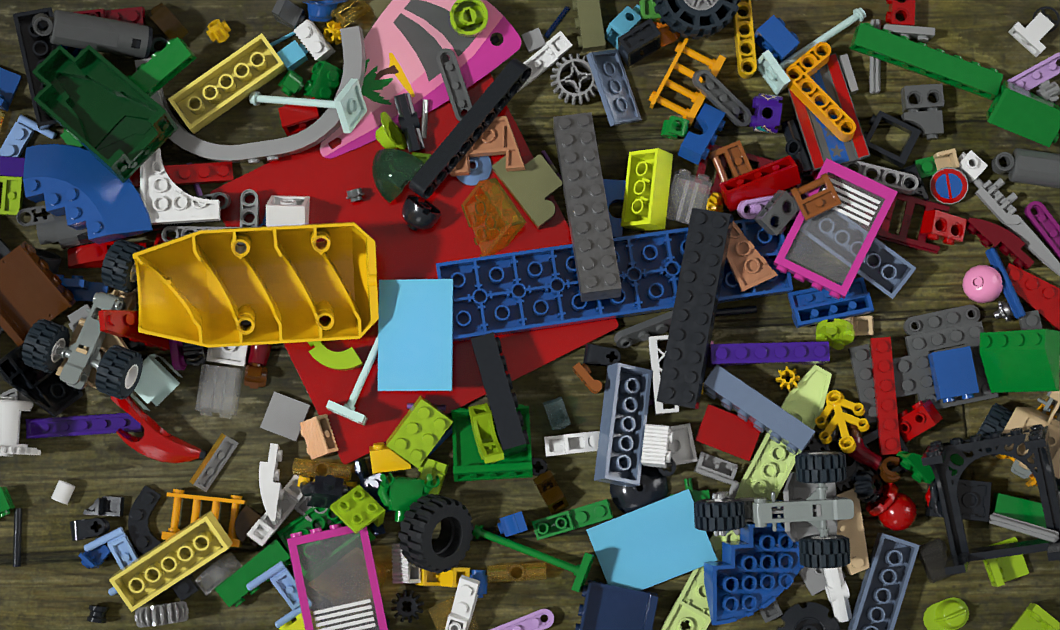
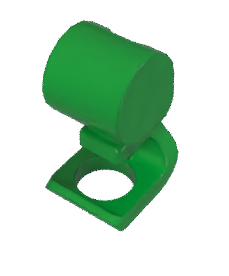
M670 116L669 120L663 121L660 136L673 140L678 139V136L686 137L689 120Z

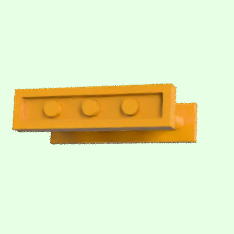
M685 38L683 42L679 41L675 48L677 54L657 92L653 90L648 101L651 102L650 108L652 109L657 102L682 115V118L689 120L688 127L690 128L706 97L701 92H693L669 79L673 70H676L690 78L693 77L695 71L677 63L682 53L709 66L710 72L715 77L720 72L726 57L719 54L717 59L713 58L712 60L687 47L689 38ZM666 86L692 99L691 102L694 103L692 108L685 109L660 96L664 87Z
M173 489V493L167 492L166 496L174 497L171 526L168 528V531H162L161 539L167 540L180 531L178 525L182 498L193 499L190 524L199 519L201 500L213 501L211 512L217 520L219 518L220 502L232 503L229 532L227 535L233 542L230 547H242L243 542L238 539L235 532V521L239 515L240 504H247L248 501L242 500L243 496L231 495V499L184 494L185 490Z

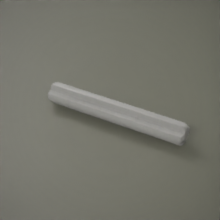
M872 19L870 24L874 25V28L881 30V20ZM870 56L869 92L878 94L881 86V60Z
M996 513L989 515L990 524L1053 543L1059 540V533L1057 531Z

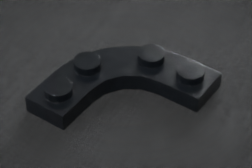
M147 485L144 486L133 503L128 517L130 537L142 554L147 553L162 543L152 534L149 527V519L163 495Z

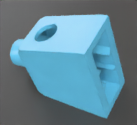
M636 5L633 9L627 6L609 23L604 36L616 49H618V37L640 24L642 19L640 16V6Z

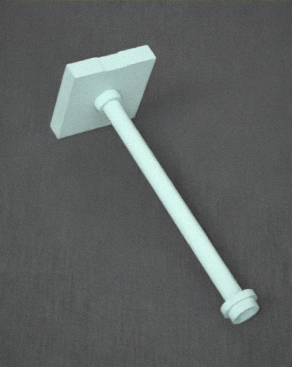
M862 8L854 9L853 15L779 64L768 49L758 59L757 70L773 92L778 95L791 81L784 69L793 64L817 43L826 42L856 21L862 22L866 17L865 11Z
M353 78L349 80L334 101L261 95L259 91L252 92L249 96L250 103L255 106H259L260 103L335 108L344 133H351L367 112L359 81Z
M378 335L347 404L345 403L342 406L329 400L326 405L329 411L365 426L367 418L365 415L356 412L354 406L377 357Z

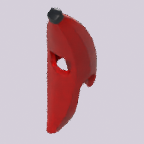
M110 396L114 403L137 420L144 428L143 437L133 436L120 428L116 431L118 436L138 453L159 462L173 464L190 462L198 458L205 459L206 450H202L167 433L130 396L123 400Z

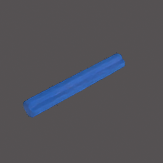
M996 248L988 249L985 251L989 263L991 267L1001 274L1002 291L1014 317L1020 319L1026 315Z

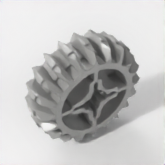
M569 54L568 61L565 57H562L563 64L557 61L556 66L558 68H552L554 74L550 75V79L554 81L551 82V87H556L553 93L557 94L560 92L558 99L565 97V103H568L569 99H571L572 105H575L576 100H579V104L582 105L583 98L589 102L590 97L588 95L591 97L596 96L594 91H598L589 62H586V55L583 59H580V54H577L576 59H573V55ZM577 66L583 67L589 74L579 72ZM570 67L571 74L560 80L562 72ZM574 73L577 79H579L578 87L575 80H573ZM591 79L590 86L582 92L581 85ZM562 85L573 87L575 93L567 91Z
M184 601L139 607L135 610L134 616L138 627H151L186 621L189 618V609Z

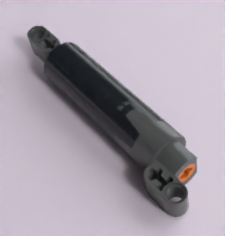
M223 192L197 196L198 198L209 200L210 197L211 200H217L219 196H224L226 202L223 206H220V210L228 208L231 204L230 196ZM46 205L22 209L17 213L16 219L20 225H36L40 245L59 242L61 248L67 249L95 243L88 239L87 228L76 230L67 226L66 214L61 216L50 214L47 217H38V214L46 212ZM27 212L31 215L29 223L24 221V214ZM193 222L152 225L153 231L141 234L163 231L168 226H189Z

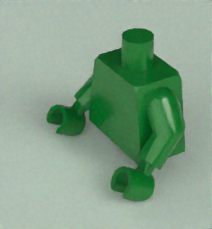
M390 472L389 476L380 475L382 481L380 482L377 494L387 509L395 511V521L401 522L405 518L403 516L405 512L409 511V506L413 502H417V499L422 496L428 495L432 488L439 486L440 480L438 475L433 479L432 474H427V481L425 482L424 479L417 477H393Z

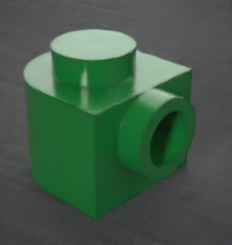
M290 69L278 86L282 88L281 91L291 97L293 93L299 92L304 86L302 82L303 77Z

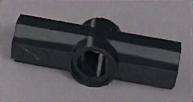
M410 93L394 96L396 109L399 114L398 120L402 134L404 133L409 153L425 149L420 132L417 112L414 110Z
M798 120L786 121L782 124V130L787 142L785 146L786 153L797 164L800 178L810 176L814 173Z

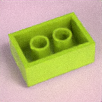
M420 395L387 439L386 446L419 468L453 420L449 415Z

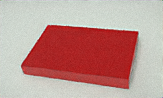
M708 404L694 441L749 462L760 431L753 427L754 424L750 420L746 422L733 413Z

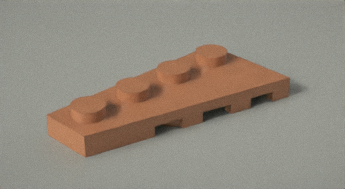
M733 221L726 260L741 291L744 292L778 276V274L772 270L764 257L754 248L755 246L744 236L741 229Z

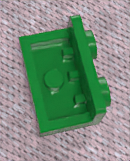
M318 61L312 68L313 74L310 80L304 86L305 91L303 95L320 100H332L342 78L343 70L326 61Z

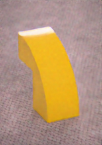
M451 567V570L442 573H434L421 568V583H415V585L458 587L459 579L462 575L470 577V568Z

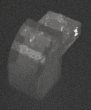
M230 552L207 568L197 577L195 582L207 596L239 570L242 565Z

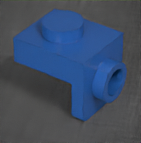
M105 543L89 552L80 553L78 556L82 559L81 563L88 569L99 568L111 554V551Z

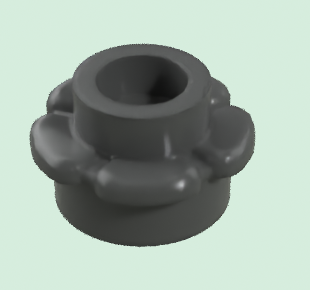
M361 188L346 191L348 196L346 199H351V202L362 200V195L365 193L362 192Z

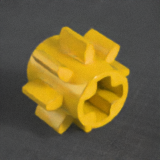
M216 19L207 26L209 30L206 33L212 42L216 40L218 43H222L230 36L228 32L231 29L225 20L221 22L219 19Z
M332 20L328 22L327 27L323 28L325 40L330 42V44L335 43L338 45L342 43L340 29L346 27L340 21L334 22Z
M786 366V370L778 371L780 377L776 378V382L781 383V390L787 388L790 392L791 388H798L796 381L800 380V376H795L796 369L789 370L788 366ZM787 376H790V382H786Z

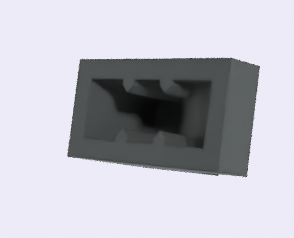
M277 0L272 10L278 23L292 29H296L306 20L304 10L289 0Z
M942 110L904 112L900 116V121L921 130V138L927 137V140H936L944 133Z

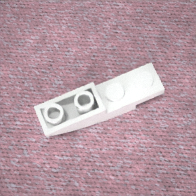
M600 431L544 437L546 457L596 452L598 450Z
M270 443L268 462L260 461L259 486L265 510L272 524L277 525V521L281 520L282 508H279L280 501H284L285 489H282L281 483L275 482L279 481L280 469H277L278 462L282 461L283 451L280 450L278 444Z
M464 575L460 577L445 630H468L478 598L477 593L480 581Z

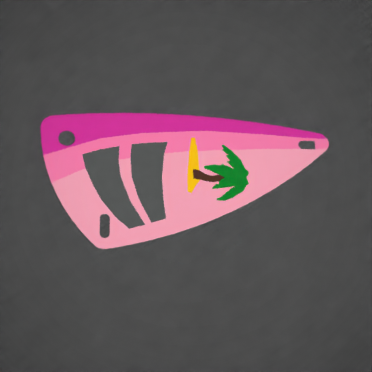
M392 0L364 39L366 66L361 92L367 112L351 133H344L342 126H340L332 135L322 141L320 153L323 157L331 159L376 140L375 133L382 126L380 116L383 111L401 128L394 96L410 93L418 118L422 116L423 99L428 100V113L450 100L436 59L441 49L447 48L454 52L467 89L520 49L521 38L509 21L487 0L480 1L484 3L488 10V22L482 33L475 37L458 35L450 24V11L457 0ZM493 33H500L503 36V43L501 45L494 46L491 43L490 37ZM449 55L443 56L444 62H448L450 60ZM335 138H340L342 140L341 144L331 149L328 143Z

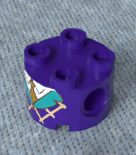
M759 93L758 96H755L752 103L755 113L751 116L749 127H753V131L777 134L778 129H775V127L780 124L782 103H779V101H782L783 97ZM764 108H767L770 112L767 119L762 116Z

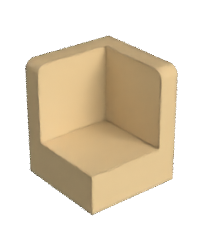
M955 148L937 152L933 155L937 171L945 167H954L956 169L960 167Z

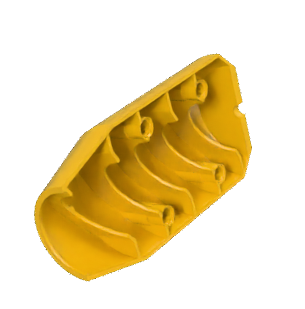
M355 222L203 229L133 253L138 285L139 333L208 348L360 339L379 319L375 240ZM319 238L325 239L323 242L316 241ZM239 242H243L246 245L238 246L236 244ZM324 315L330 317L328 320L325 321L320 320V318ZM243 320L251 322L249 325L241 324Z

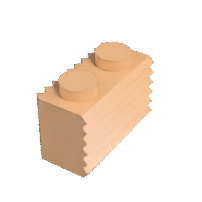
M327 414L300 422V432L305 439L306 450L311 460L338 451Z

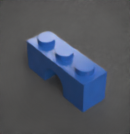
M705 103L694 125V128L699 129L703 134L697 135L689 131L680 146L678 156L696 165H699L702 159L705 160L710 151L708 149L709 145L713 146L717 140V131L721 132L725 126L726 121L723 120L725 112Z
M603 179L608 212L611 204L624 202L626 181ZM609 213L613 238L622 237V218H615Z

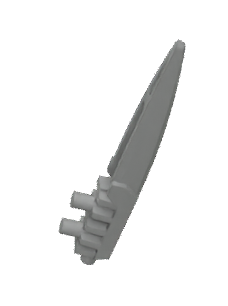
M979 177L972 181L978 188L975 194L1010 232L1025 242L1024 246L1034 256L1060 276L1059 261L1021 217L1013 215L1017 210L1011 203L1018 196L1014 192L1007 198L1003 196L998 190L1005 184L1001 178L993 184L990 180L983 183Z

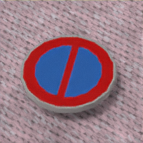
M945 167L933 174L930 180V191L937 201L943 204H954L965 197L968 191V180L961 170L954 167Z

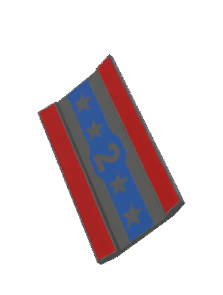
M831 54L827 64L814 73L811 78L855 122L856 130L850 141H840L787 87L814 171L821 170L826 158L843 165L870 157L837 54ZM808 63L804 64L806 67H811ZM790 75L793 79L797 78L795 75ZM803 88V91L810 92L808 88ZM820 101L815 102L817 105H824ZM829 115L831 119L837 118L835 115ZM847 128L842 129L846 133L850 132Z

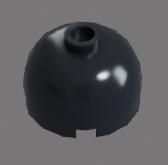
M408 195L402 208V215L408 223L407 226L415 231L432 228L439 220L441 211L426 200L425 202L418 201L420 197Z

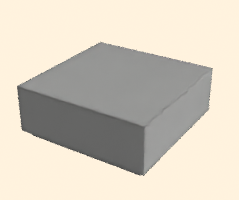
M539 28L521 35L528 53L541 49L546 45Z

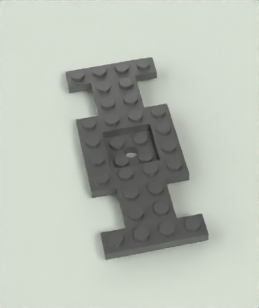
M1038 310L1025 312L1026 315L1018 319L1021 330L1042 329ZM982 321L906 336L905 342L909 356L893 359L896 398L917 394L919 401L922 400L924 403L930 399L936 409H942L999 397L998 393H991L980 355V333H984ZM865 344L848 348L859 401L865 408L863 418L867 419L868 423L877 422L872 359L869 345ZM970 346L979 393H975L974 398L963 400L962 396L954 397L955 401L943 403V399L937 400L928 354Z

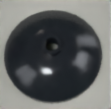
M642 465L640 484L643 485V490L639 492L636 490V486L625 487L610 484L611 498L616 507L627 514L666 498L668 494L666 476H663L656 467Z

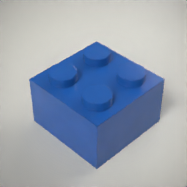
M773 15L756 30L754 39L763 52L769 49L779 64L795 52L800 42L794 32L787 30L784 21Z

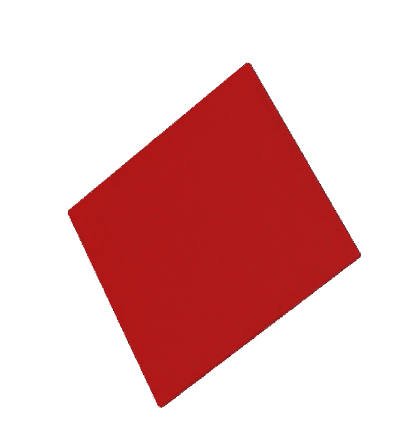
M488 73L467 88L472 106L494 81L491 73ZM450 100L428 113L427 138H423L425 149L415 151L416 153L432 155L460 122L455 117ZM506 105L497 117L507 116L525 165L534 157ZM462 110L461 115L464 117L468 111ZM422 116L418 118L420 127L422 126ZM335 138L328 144L331 149H334L341 144L342 140ZM377 140L331 159L322 156L320 153L321 143L300 153L279 157V160L271 161L210 192V194L223 192L230 196V206L220 210V216L226 227H240V197L242 192L247 189L254 190L259 197V225L263 222L266 204L271 195L310 196L309 224L355 222L375 240L378 313L379 280L438 279L436 263L572 244L570 228L553 195L547 200L554 204L555 215L552 220L540 229L531 221L493 170H491L489 178L484 183L476 186L465 185L456 176L451 177L449 174L428 199H423L409 189V183L416 173L410 172L412 152L409 153L408 146L404 150L399 148L387 150ZM506 154L489 156L491 164L494 165ZM472 162L470 163V168L474 169L476 164ZM361 188L362 192L365 193L362 195V200L351 202V199H346L348 197L346 191ZM221 195L217 198L220 201V206H223L226 202L225 197ZM248 195L245 198V202L248 204L255 201V196ZM408 195L420 197L418 201L425 202L426 200L441 211L439 220L432 228L415 231L407 226L408 223L402 215V208ZM253 214L246 215L245 222H253L255 216ZM319 238L316 241L323 242L325 239ZM324 315L320 318V320L325 321L328 320L330 317ZM614 318L497 335L495 338L499 337L503 353H500V356H505L508 369L505 373L510 374L511 380L514 381L617 329L619 324L617 319ZM378 320L360 339L322 341L327 349L334 352H342L353 347L363 364H365L378 335ZM471 339L453 342L452 391H378L377 354L354 406L356 412L365 415L367 418V422L363 426L329 411L326 405L329 400L342 406L345 403L347 404L364 365L346 371L330 369L315 360L308 352L315 348L314 345L310 347L308 342L283 343L318 415H328L327 418L329 419L338 448L337 453L345 465L369 454V446H373L374 443L384 442L386 444L387 439L410 410L407 409V403L414 404L420 395L434 405H446V410L443 411L446 414L486 395Z

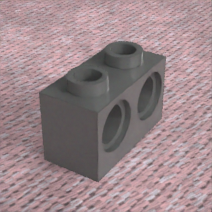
M942 83L904 86L901 89L902 112L941 110L944 107ZM928 96H934L936 103H931L928 100ZM909 97L916 98L917 104H911Z
M778 190L754 220L769 235H779L786 229V224L796 218L799 213V207L787 191ZM785 202L788 206L786 211L783 210V205ZM772 217L775 218V224L773 226L770 223Z

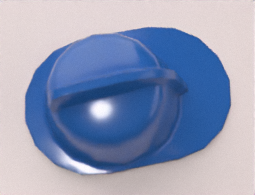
M303 0L302 2L307 4L310 21L326 22L334 17L338 3L348 0Z

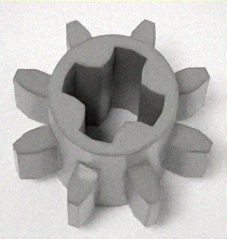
M1046 80L1038 85L1037 96L1052 103L1059 99L1060 88L1056 82L1050 83L1049 80Z

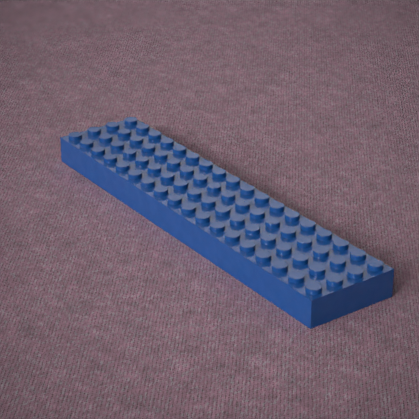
M772 217L770 221L772 226L775 224L774 217ZM754 219L734 221L744 236L755 246L754 248L764 257L768 265L778 276L742 292L726 260L718 303L786 294L793 291L791 273H782L774 265V261L785 241L784 232L779 235H769ZM688 227L613 238L621 282V297L581 302L572 244L436 263L438 279H453V342L469 340L494 332V336L673 310Z

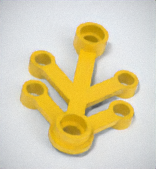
M832 390L826 396L827 406L821 415L815 419L819 429L825 428L819 434V438L823 444H829L832 441L831 434L838 425L842 437L839 440V446L844 453H852L856 448V443L853 437L849 435L846 422L857 426L861 432L867 431L870 427L868 420L855 417L864 415L865 408L861 403L846 400L842 392ZM842 407L853 410L855 416L843 412ZM834 410L835 415L828 424L827 418Z

